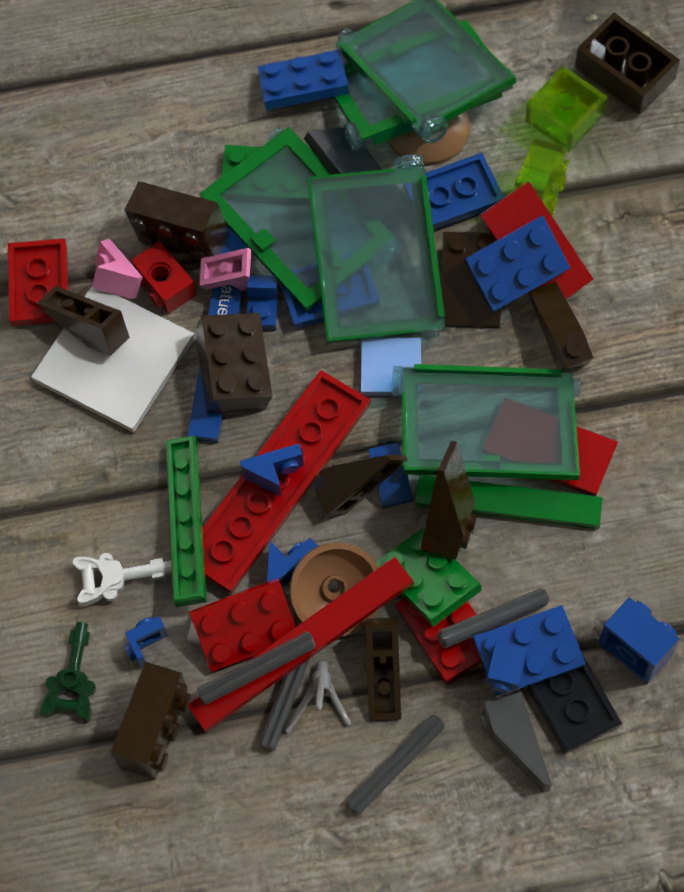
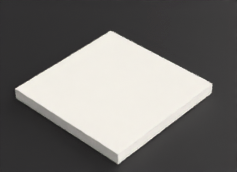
M91 286L85 297L120 310L130 338L110 356L88 347L63 328L31 378L33 382L134 433L195 339V335L193 332L118 295L96 290Z

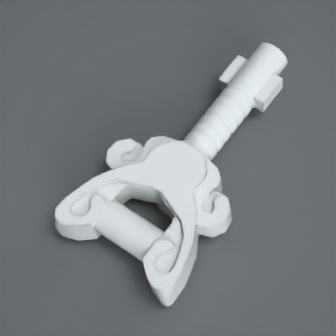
M109 553L100 555L99 560L90 557H75L73 559V564L82 577L83 590H81L77 598L79 607L94 604L103 597L109 602L115 601L118 598L117 591H121L124 588L126 580L152 576L153 580L165 578V574L172 573L171 561L163 562L162 558L150 560V564L124 569H122L120 562L113 560L112 555ZM93 571H99L103 577L98 588H95Z

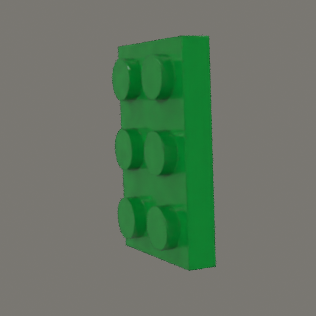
M421 528L377 560L376 563L378 567H381L393 557L397 558L414 582V585L400 595L434 627L481 592L482 588L481 583L456 559L421 550L424 529Z

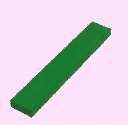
M193 435L166 440L173 603L176 607L207 602L198 440Z
M419 475L415 501L416 507H430L436 476ZM469 481L475 500L473 514L599 529L603 497Z

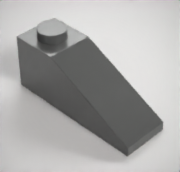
M518 692L484 702L483 713L479 714L483 731L485 733L490 731L492 741L543 793L550 791L552 783L522 693Z

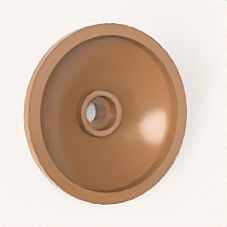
M426 89L410 92L402 96V98L414 109L449 96V94ZM390 108L386 119L398 114ZM464 112L421 137L414 131H411L387 142L399 157L410 163L418 165L441 164L459 154L467 143L470 131L469 117L467 112Z
M331 542L312 549L299 561L291 577L290 598L295 613L304 622L379 568L377 563L367 552L349 543ZM332 581L338 582V588L335 591L328 590V585ZM377 610L376 612H374L372 615H370L369 617H367L366 619H368V618H374V617L376 616L378 610ZM366 619L342 636L353 634L366 626Z

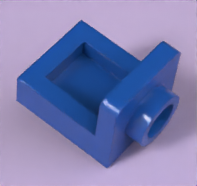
M159 616L154 619L152 617L145 618L136 624V628L125 632L129 643L123 646L131 662L138 660L141 668H143L145 663L141 649L168 636Z

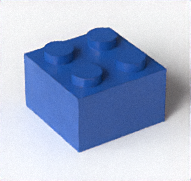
M628 597L604 624L598 644L648 685L672 658L680 638L676 636L677 633L671 625L664 621L660 623L651 615L650 609L640 601L635 602Z

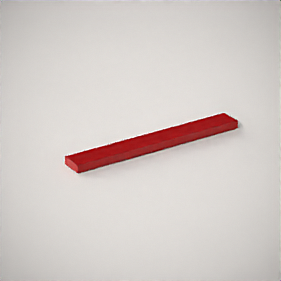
M393 557L252 659L304 632H309L312 635L316 644L315 649L209 704H204L200 697H197L187 704L202 728L208 732L414 585L413 580L397 558Z

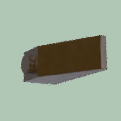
M557 282L529 291V297L557 369H561L562 374L588 365L594 357L583 329Z
M55 286L36 303L40 310L85 345L111 356L130 338L120 310L61 287Z
M384 455L339 465H330L319 472V477L311 483V486L327 514H347L406 463L408 459L405 455Z
M397 617L366 619L369 720L401 719Z

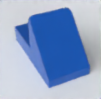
M250 275L246 287L248 296L247 313H260L262 330L276 331L279 282L273 275Z
M398 443L368 449L370 458L384 455H401ZM402 465L377 487L382 508L412 502L408 475L403 474Z
M295 444L240 461L243 478L281 496L277 474H291L296 472L299 467L304 466L300 445Z
M311 538L307 539L304 543L298 542L289 550V556L286 557L270 541L267 582L278 578L282 588L291 581L293 571L299 561L309 551L318 547V545Z

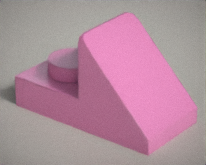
M110 239L100 241L94 262L97 268L92 287L96 290L128 299L136 298L142 280L141 274Z
M245 248L201 258L199 286L205 289L232 285L241 291H245L250 278L251 249Z

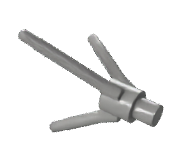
M325 661L317 662L316 671L312 674V683H310L305 696L284 729L286 734L290 733L312 696H316L317 711L322 710L323 697L329 696L346 726L351 725V721L331 683L328 663Z

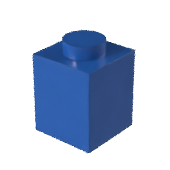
M496 640L485 683L491 684V689L498 692L510 693V690L516 691L520 684L528 648Z

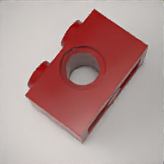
M160 241L131 260L132 265L142 276L140 287L145 286L150 292L148 296L157 308L162 307L167 314H170L196 296L194 281ZM160 277H166V278H167L166 280H164V281H162V282L156 281V280H157L158 278H160Z

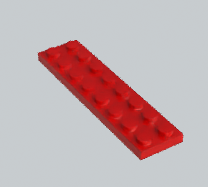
M319 371L256 455L299 444L303 454L304 466L299 467L296 472L291 474H277L281 496L244 479L243 475L239 478L203 526L205 578L232 595L269 542L309 490L311 483L317 479L319 472L325 468L371 405L369 398L326 372Z

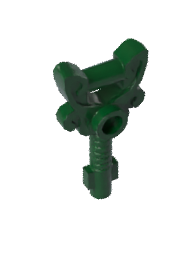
M76 622L75 630H70L68 642L72 644L68 669L57 672V677L50 676L46 680L45 684L49 693L41 705L40 715L42 717H51L59 711L77 713L84 722H89L92 718L91 703L88 696L96 692V685L93 681L88 680L85 673L80 671L84 645L88 646L90 632H87V623ZM70 692L79 696V700L59 699V696Z

